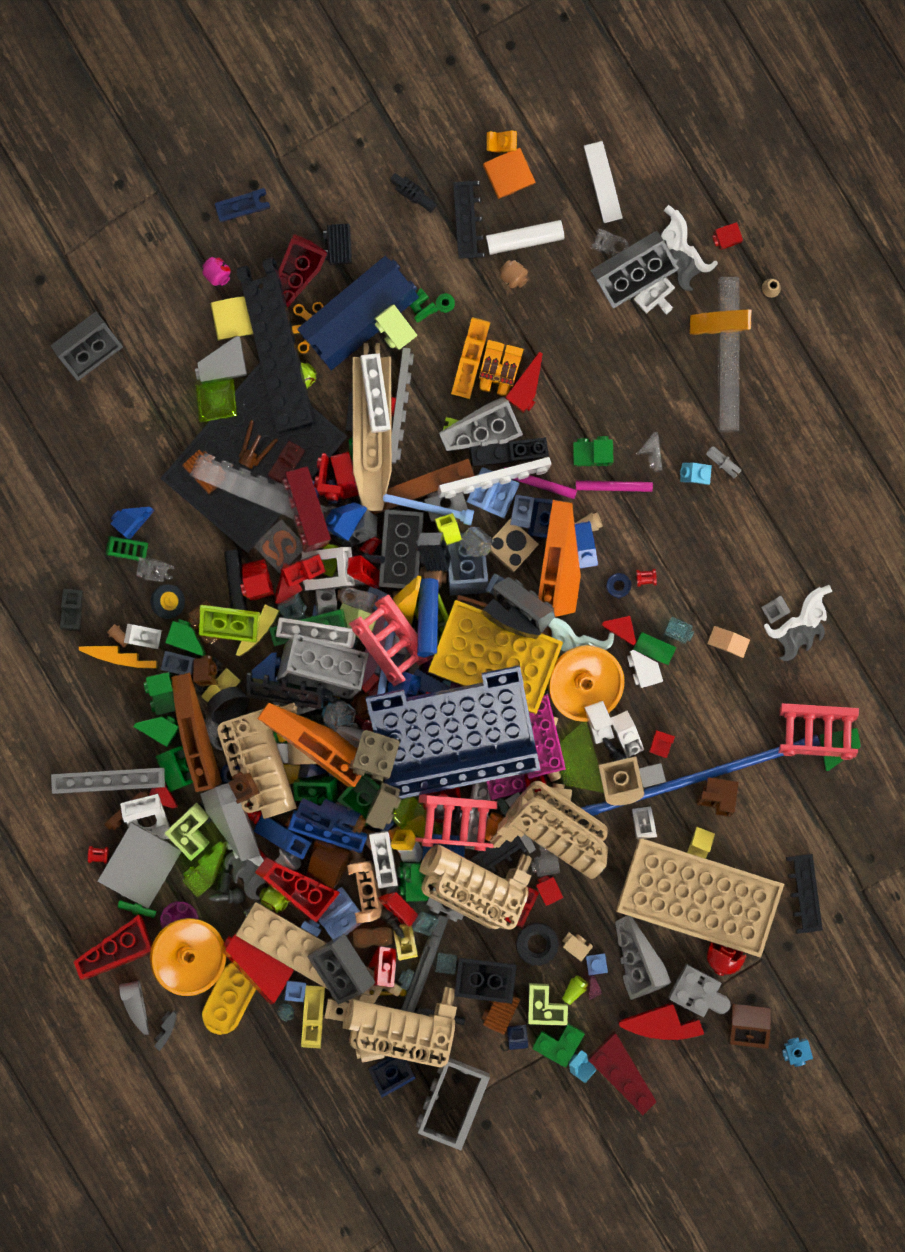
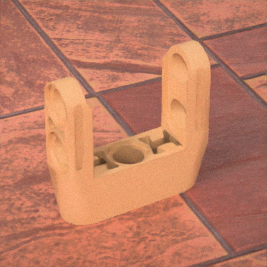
M370 860L347 865L349 875L356 873L362 911L355 913L356 923L370 922L380 918L383 905L378 899L381 893L380 888H378L374 863ZM367 884L372 886V894L366 892L365 887ZM374 897V900L367 901V899Z

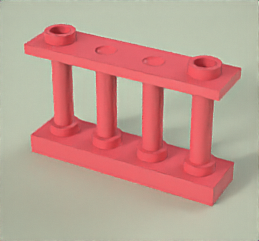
M388 594L374 603L377 610L365 620L360 616L351 621L349 625L382 669L387 680L393 686H396L406 680L402 673L414 663H417L419 666L429 661L433 656L423 658L417 655L418 635ZM383 615L389 625L374 636L368 626ZM394 631L400 641L388 651H385L379 642ZM405 647L411 657L397 667L391 657Z
M782 703L780 716L786 718V744L780 745L778 753H783L784 756H795V754L841 757L843 760H851L856 757L858 749H851V724L857 720L859 708ZM796 717H804L805 746L793 745L794 719ZM815 718H821L825 721L824 747L812 746L813 720ZM834 719L844 722L843 748L832 747V721Z
M419 795V803H425L427 814L424 838L415 837V841L422 842V846L433 847V844L436 843L474 846V850L486 851V847L493 848V844L485 843L486 820L489 809H497V801ZM437 804L443 805V809H445L442 839H432L434 812ZM455 806H461L460 810H462L459 841L450 840L452 809ZM472 807L478 808L479 811L477 842L467 841L469 815Z

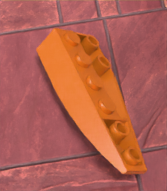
M553 500L538 599L543 603L546 601L554 608L555 617L575 613L581 574L573 505L570 502Z
M268 703L258 716V720L346 786L355 787L362 777L353 773V769L349 768L351 761L355 758L357 748L335 730L271 703Z

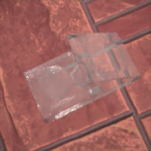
M654 432L636 454L652 455L648 459L649 468H653V472L662 471L658 432Z

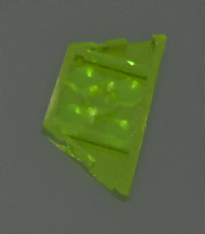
M582 722L560 742L566 770L560 771L562 780L566 786L604 793L600 769L587 722Z

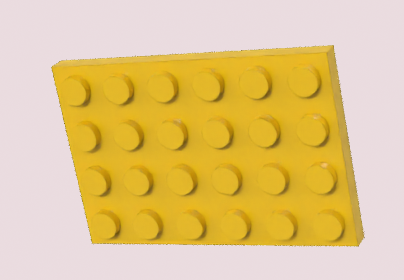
M455 600L438 643L437 654H434L428 673L461 686L482 683L481 673L520 665L528 710L533 714H537L563 642L542 633L537 639L511 633L481 614L483 610Z

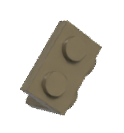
M368 730L363 731L355 758L351 761L349 768L353 769V773L364 776L365 773L372 775V779L383 782V779H389L399 748V741Z

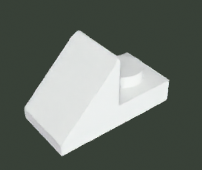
M127 624L124 643L158 649L162 630Z
M600 701L584 707L594 742L596 744L601 743L604 737L608 740L614 738L611 728L613 723L604 702Z

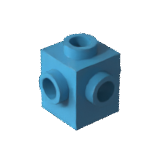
M799 1037L787 1040L788 1043L784 1044L785 1049L782 1050L783 1057L790 1065L794 1064L795 1067L806 1064L805 1061L813 1059L810 1045L806 1038L799 1040Z

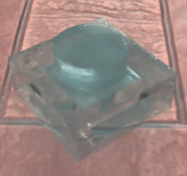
M420 912L412 925L413 931L430 936L439 920L436 916Z
M438 952L436 972L455 975L457 955Z
M407 968L406 972L402 971L399 982L402 983L401 988L409 989L414 970Z

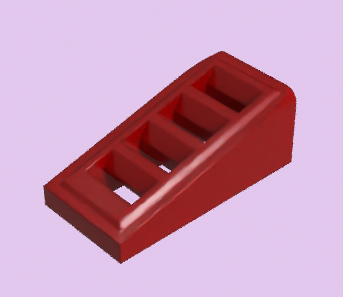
M361 555L350 557L348 559L347 574L375 589L379 588L380 570Z

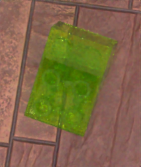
M219 841L212 848L214 852L211 855L205 854L197 861L200 864L196 868L193 866L183 874L185 876L182 880L183 883L197 898L215 883L229 843L227 841Z

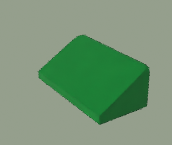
M641 632L633 650L669 665L677 647Z

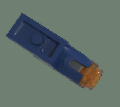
M303 798L296 813V817L329 832L332 831L335 825L346 831L361 833L366 823V819L363 818L361 813L326 798L321 806Z

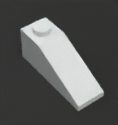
M389 832L370 833L369 837L378 888L398 886Z

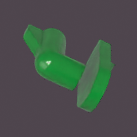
M422 288L419 289L417 293L419 298L410 305V308L417 314L414 317L416 322H420L430 314L439 311L433 302L426 308H421L420 305L428 300L429 297Z

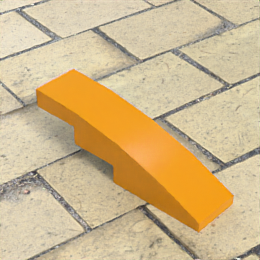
M731 310L690 315V334L693 335L721 332L732 333L751 329V310Z
M472 317L451 394L470 399L490 322Z
M120 646L79 647L81 652L114 664L158 669V661H139L138 653L120 654Z

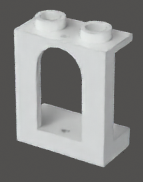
M351 547L315 550L307 553L302 552L301 560L316 554L320 555L321 560L337 558L338 577L316 579L314 577L310 580H304L305 590L355 586L354 578L347 574L348 559L352 557Z
M158 794L121 803L122 817L124 822H127L128 827L132 822L150 833L158 835L163 840L169 839L165 832L170 826ZM151 815L156 816L157 822L151 827H142L137 821L139 818Z

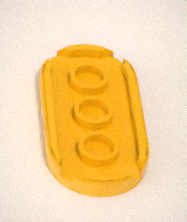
M233 963L228 964L224 968L202 1011L204 1025L210 1032L218 1035L227 1034L238 1026L256 990Z

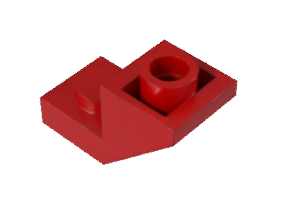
M345 452L331 456L337 485L341 486L344 491L343 499L359 495L350 453Z

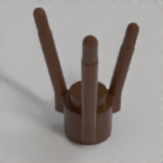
M253 420L250 421L243 447L239 454L241 458L238 461L250 469L254 465L258 466L260 460L278 441L275 438L256 458L257 454L254 453V450L261 438L258 435L251 449L246 450L254 423Z

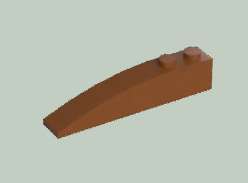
M469 459L391 487L387 489V494L415 501L431 493L438 492L439 485L470 478L475 475ZM384 502L383 511L370 512L374 515H377L379 513L385 512V510H390L401 505Z

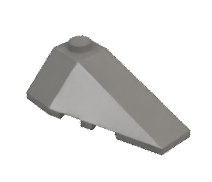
M504 397L486 404L439 432L446 451L507 443L523 435L510 403Z
M229 783L201 793L206 813L240 860L245 861L260 856L248 814L242 809L241 803L237 804V799Z
M627 915L616 921L618 944L622 947L623 954L621 964H624L625 968L623 980L630 999H636L669 985L671 981L663 962L634 919Z

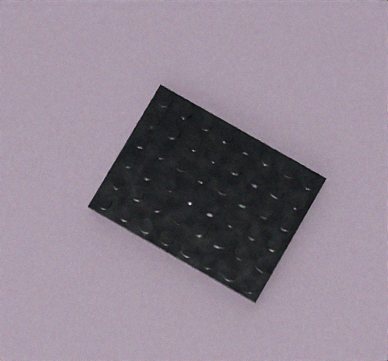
M259 363L160 479L243 550L249 553L289 506L288 491L284 489L282 484L285 473L308 466L311 478H313L319 471L317 469L318 457H322V453H326L330 459L347 439V436L312 406L314 423L277 432L261 363ZM251 420L254 423L246 450L251 449L256 437L260 435L261 438L254 450V453L257 454L256 458L275 438L278 439L275 445L260 460L258 466L254 465L252 469L238 462L241 458L239 454ZM198 450L202 453L206 451L213 458L210 462L215 467L219 465L225 471L223 476L226 480L210 494L182 466Z

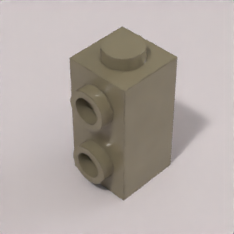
M382 782L367 812L366 823L382 830L386 823L390 824L394 815L392 811L394 808L397 809L401 802L399 797L400 789Z

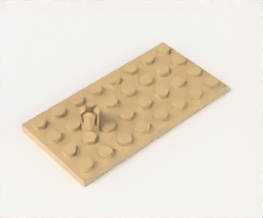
M640 838L616 912L761 957L784 884Z

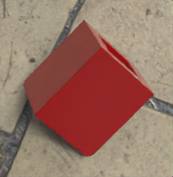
M656 730L649 753L667 758L675 736Z

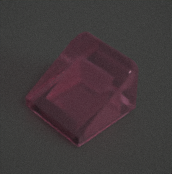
M593 975L590 976L589 1000L602 994Z

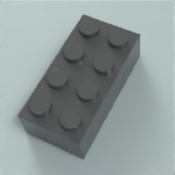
M655 231L591 269V272L614 309L679 270V267L658 231Z
M385 510L381 556L385 557V562L381 563L379 587L403 589L414 578L419 576L420 551H416V540H419L420 533H422L424 513Z

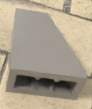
M240 336L234 337L197 363L198 368H195L197 380L200 379L202 384L247 376Z

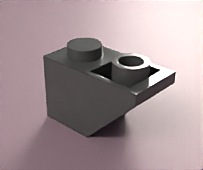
M366 510L349 541L336 536L335 541L343 547H353L375 537L377 534V517Z

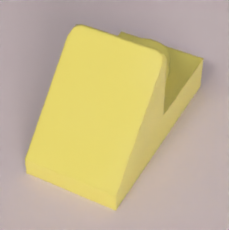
M226 668L216 679L218 685H210L201 697L209 702L216 693L229 687H236L241 680Z
M696 827L687 853L706 859L708 852L711 850L715 833Z
M404 924L399 925L403 930L404 938H400L393 931L398 960L418 957L412 925L411 927Z

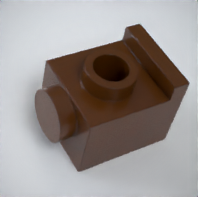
M204 655L201 658L194 659L193 681L199 686L218 685V681L215 679L217 666L212 661V656Z
M239 772L232 776V781L228 782L237 799V804L260 794L250 772L244 775L242 772Z

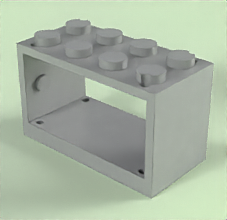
M294 634L284 645L277 681L282 682L283 678H288L289 684L301 685L302 681H306L308 687L318 688V684L322 683L323 688L333 692V696L351 700L361 691L369 653Z
M449 1058L445 1066L438 1067L437 1073H439L438 1079H433L430 1091H432L431 1097H426L423 1105L425 1112L424 1115H419L416 1127L418 1128V1134L462 1150L490 1079V1074ZM448 1066L479 1078L456 1138L425 1127L435 1099H438V1091Z

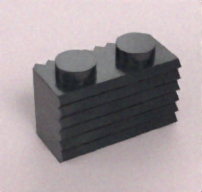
M328 224L327 230H323L324 242L328 241V249H324L327 252L325 261L328 260L329 265L352 264L350 224Z
M443 532L420 533L419 540H416V551H420V562L425 565L426 571H448L451 556Z

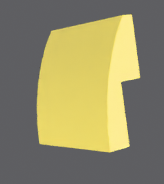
M244 296L210 303L218 341L253 334Z

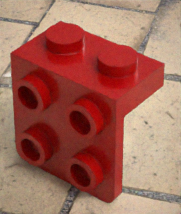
M322 453V457H318L317 461L319 477H315L314 488H316L320 496L327 497V500L338 501V498L343 499L344 491L341 486L326 484L329 458L326 453Z

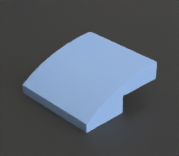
M482 467L479 475L493 471ZM511 480V482L506 484L495 483L487 489H482V487L476 488L470 493L467 502L501 518H505L519 483Z
M343 887L337 890L340 892L319 919V922L324 926L332 939L343 934L347 935L362 924L356 923L355 913L360 912V910Z

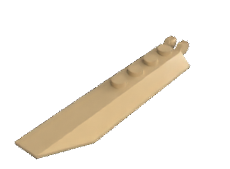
M364 343V355H368L369 345ZM380 343L375 345L376 354L380 353ZM353 357V473L361 504L367 507L368 511H383L385 502L383 501V496L387 494L392 472L391 429L385 432L371 433L361 361L359 357ZM380 357L391 427V357Z

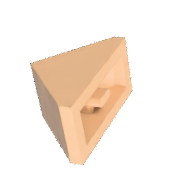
M714 626L707 644L743 658L750 640L734 632Z

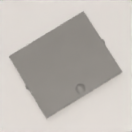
M131 822L97 882L148 909L182 851L161 839L158 835H154Z

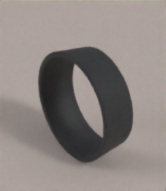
M229 687L216 693L209 700L207 708L212 721L221 724L222 722L240 717L247 710L250 701L240 688ZM239 697L229 708L215 711L225 701Z

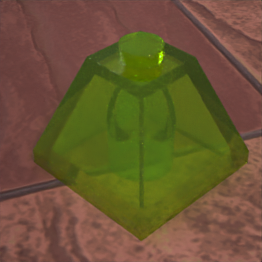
M233 379L196 385L199 422L237 415Z

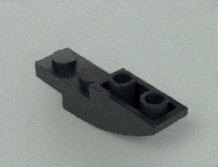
M546 437L469 447L471 467L518 462L549 456Z

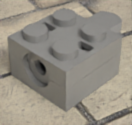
M685 963L668 996L669 1000L702 1017L705 1016L708 1008L719 1014H724L730 1009V1000L717 992L721 982Z

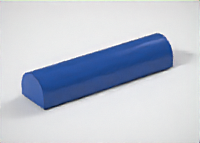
M431 578L421 579L418 598L417 655L426 658L437 654L438 580Z
M293 811L288 830L362 853L368 834L357 830L353 832L346 831L335 825L332 831L329 832L296 817L297 811Z

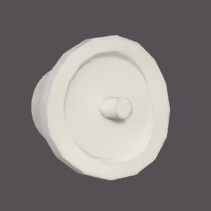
M282 848L279 850L280 855L275 860L276 862L293 870L300 868V858Z

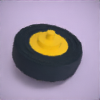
M161 585L151 595V608L161 618H175L184 609V594L174 585Z

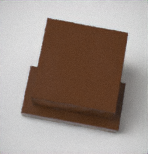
M708 777L704 782L703 791L697 799V805L716 808L715 815L731 817L735 812L739 782Z
M317 839L306 876L331 888H335L347 869L352 850Z

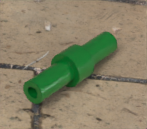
M119 901L117 907L130 911L133 915H144L155 918L157 912L144 908L141 904H130L124 901Z

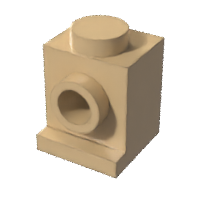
M568 932L562 940L564 942L563 948L580 961L584 959L593 947L591 943L586 945V940L579 934L574 936Z
M328 998L325 1018L344 1021L349 1001L338 1005L334 998ZM342 1008L343 1013L337 1014L336 1009Z

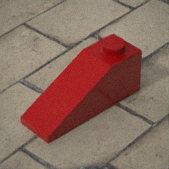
M541 352L537 354L505 397L510 404L522 413L525 410L530 411L536 403L533 400L536 395L543 355Z

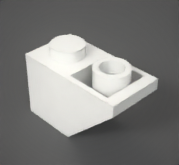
M635 650L629 651L630 655L627 658L630 667L634 666L636 674H633L635 685L643 688L663 682L657 662Z
M628 711L612 717L613 728L626 757L628 758L643 751L644 747Z

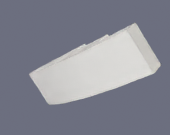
M603 141L584 145L603 222L607 223L622 219Z

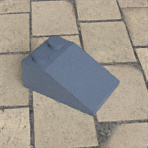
M483 532L460 533L462 541L447 545L451 556L449 570L447 571L450 596L488 593L485 590L488 586V573Z

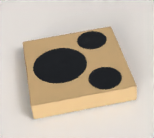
M510 518L485 548L513 573L539 544L521 527L510 525Z

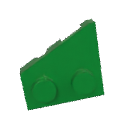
M858 728L851 729V749H859L861 744ZM844 730L832 732L833 748H843ZM820 734L821 747H824V734ZM823 756L825 771L831 770L843 761L841 757Z

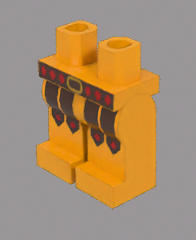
M488 340L479 376L480 390L490 392L491 384L499 385L497 395L506 397L510 388L513 387L524 349L507 345L503 362L500 364L505 344Z

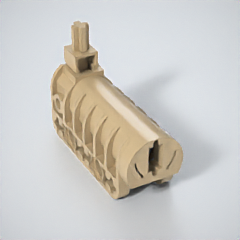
M294 702L284 706L276 705L292 713H298V708ZM262 709L222 722L217 730L231 776L240 771L243 775L250 772L260 794L250 798L253 804L252 808L250 806L247 807L248 799L241 803L242 809L247 813L261 810L263 818L266 819L296 809L297 806L273 731L257 719L263 711ZM225 725L229 729V736L227 733L223 732V729H225ZM231 743L233 745L235 754L229 751V745ZM237 762L240 766V771L235 769Z
M541 781L532 782L515 800L506 813V817L498 824L497 833L490 840L494 848H499L506 840L512 842L517 835L522 838L525 834L590 879L597 877L607 865L608 847L603 842L607 838V826ZM541 788V792H534V789ZM550 798H555L556 800H558V803L553 805L550 804L548 800ZM565 809H566V810L571 809V810H572V813H571V812L565 813ZM585 819L589 824L581 825L578 821Z
M437 844L426 853L419 872L426 875L422 883V892L426 896L487 928L498 929L500 927L510 930L517 925L528 897L527 885L531 875L527 874V870L532 858L522 854L517 867L509 869L506 878H501ZM433 883L432 887L435 888L436 891H430L428 884ZM508 917L511 923L507 924L504 918Z
M444 988L442 1002L436 1003L434 1015L429 1016L351 999L343 1021V1029L351 1030L350 1046L356 1050L435 1067L445 1066L449 1060L455 1031L454 1018L457 1007L452 1006L455 989ZM360 1040L368 1041V1045L360 1043ZM382 1042V1047L379 1050L378 1045ZM386 1042H387V1043H388V1044H387V1045H388V1049H386V1051L384 1052V1050H385V1048H386ZM393 1046L405 1048V1053L392 1050ZM411 1048H413L412 1053H411L412 1058L410 1057V1054H409V1051L411 1050ZM423 1050H424L425 1057H423V1059L420 1060V1059L422 1058V1056H423ZM430 1054L437 1056L436 1059H429Z

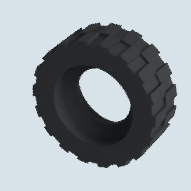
M540 922L530 923L524 926L518 933L516 939L517 952L526 963L541 966L549 963L557 954L559 946L557 935L546 924ZM537 934L542 935L547 942L546 949L538 954L531 952L528 948L529 938Z

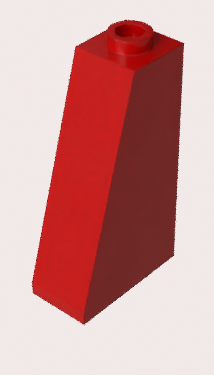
M236 934L232 938L228 936L223 944L225 947L223 953L269 1004H274L294 969L237 937Z

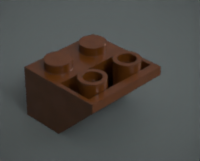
M732 1003L728 1043L768 1049L771 1031V1008Z

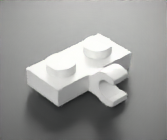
M664 278L638 294L634 301L646 314L658 304L667 315L673 307L664 298L675 287L667 278Z

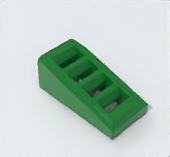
M109 536L105 555L145 562L148 543ZM114 541H117L116 553L113 552ZM122 542L125 543L124 554H121ZM130 544H133L132 555H128ZM138 545L141 546L139 557L136 556Z

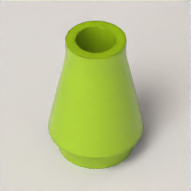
M577 975L575 978H571L562 999L571 1005L587 990L588 983Z

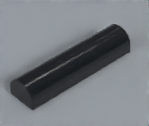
M225 551L224 557L230 608L248 611L246 596H243L240 584H244L242 580L243 565L241 551Z

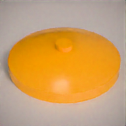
M591 645L578 646L562 654L557 659L548 682L549 696L554 706L564 716L581 722H588L584 707L603 701L608 713H610L620 701L624 690V674L619 662L608 651Z
M185 918L174 921L163 928L153 942L150 952L152 973L161 986L174 994L193 996L203 993L218 981L226 963V955L223 953L225 949L223 946L224 941L213 926L202 920Z

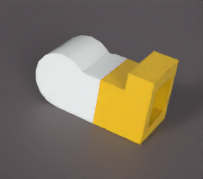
M396 830L390 843L391 847L398 850L403 862H420L423 854L419 842L415 841L413 831Z

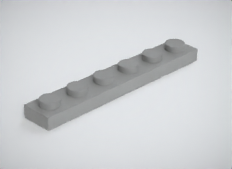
M403 348L391 436L392 464H396V460H400L401 448H398L399 441H403L404 430L400 428L401 422H405L406 411L403 410V405L408 403L409 392L405 390L406 384H410L411 373L408 372V367L413 365L414 354L410 353V348Z
M164 768L51 774L52 794L165 787Z

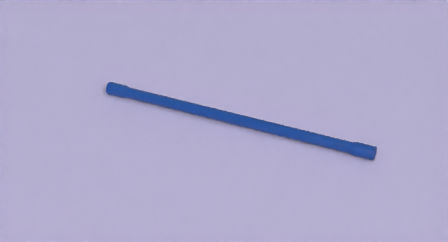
M817 734L813 735L812 746H819L820 742ZM805 738L793 742V745L805 746ZM779 747L643 789L644 796L640 800L704 781L708 777L714 778L784 755L783 753H778ZM605 801L582 807L581 809L595 816L624 805H611Z

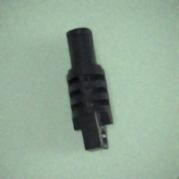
M394 173L390 178V182L396 186L395 190L413 204L418 203L430 213L436 208L437 203L426 196L424 190L406 176L402 178Z

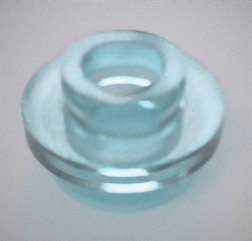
M282 1003L279 1005V1009H277V1013L283 1021L287 1022L294 1019L295 1011L291 1005Z

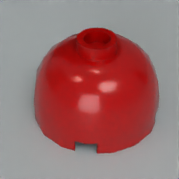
M713 942L710 943L707 950L708 964L716 974L721 976L738 972L747 957L743 955L742 951Z

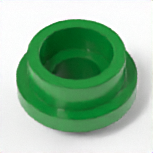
M447 293L439 295L436 299L438 310L443 313L453 310L455 306L454 298ZM445 299L448 300L449 305L443 306L442 301Z

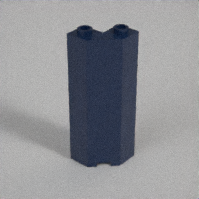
M385 255L297 329L331 371L379 331L374 325L377 322L374 319L392 304L401 313L419 298L415 292L417 287L411 280H406L399 271L400 266L394 259L390 261Z

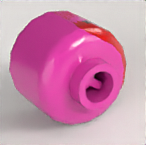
M211 257L203 264V276L212 285H225L229 281L231 269L221 258Z

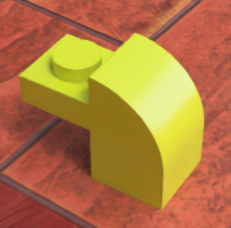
M453 513L435 519L438 532H443L447 545L462 541Z

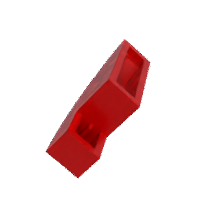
M672 1002L618 1021L621 1028L637 1035L654 1039L680 1040L704 1035L698 1018L680 1024Z

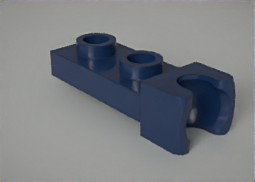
M265 188L215 203L220 223L270 209L269 202L261 203L259 201L262 196L266 195Z

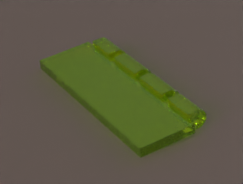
M414 797L403 798L398 808L393 809L392 813L394 815L392 820L400 826L401 830H412L415 837L424 838L427 811ZM434 820L433 834L442 835V827Z

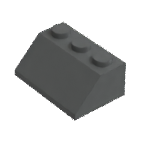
M94 312L50 345L77 381L123 348L122 344L97 312Z
M508 577L495 584L493 587L495 600L508 611L514 606L541 633L555 618L553 606L546 601L543 603L533 591L530 590L528 592L524 589L520 581L512 580Z
M345 934L332 939L307 956L338 1005L363 994L376 983Z

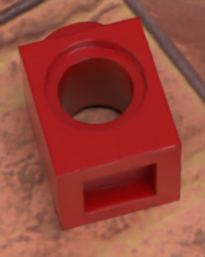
M737 222L715 229L712 236L715 247L718 246L719 250L740 244L743 241Z
M545 875L538 879L539 883L536 886L546 906L563 898L553 876Z

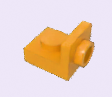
M517 131L487 132V151L496 153L516 151Z

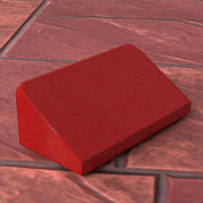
M396 892L382 895L378 898L385 908L392 912L400 923L411 927L419 916Z

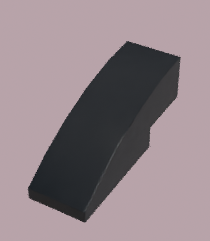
M495 599L481 612L491 622L511 633L532 639H537L541 634L514 606L507 611Z

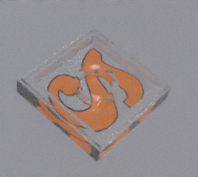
M282 519L254 546L279 574L281 573L280 569H282L283 563L289 565L304 551L300 539Z

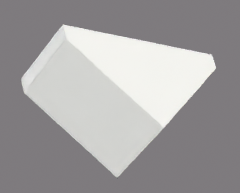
M651 806L632 809L636 839L657 837Z

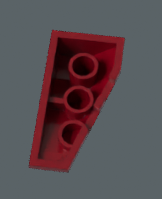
M296 234L291 238L278 271L287 308L319 273L327 255V252L318 245Z

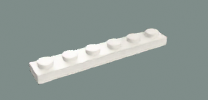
M547 457L439 485L437 490L439 498H452L456 496V493H471L479 487L487 489L495 483H509L514 478L521 480L528 478L530 474L536 473L541 475L548 472L551 461Z

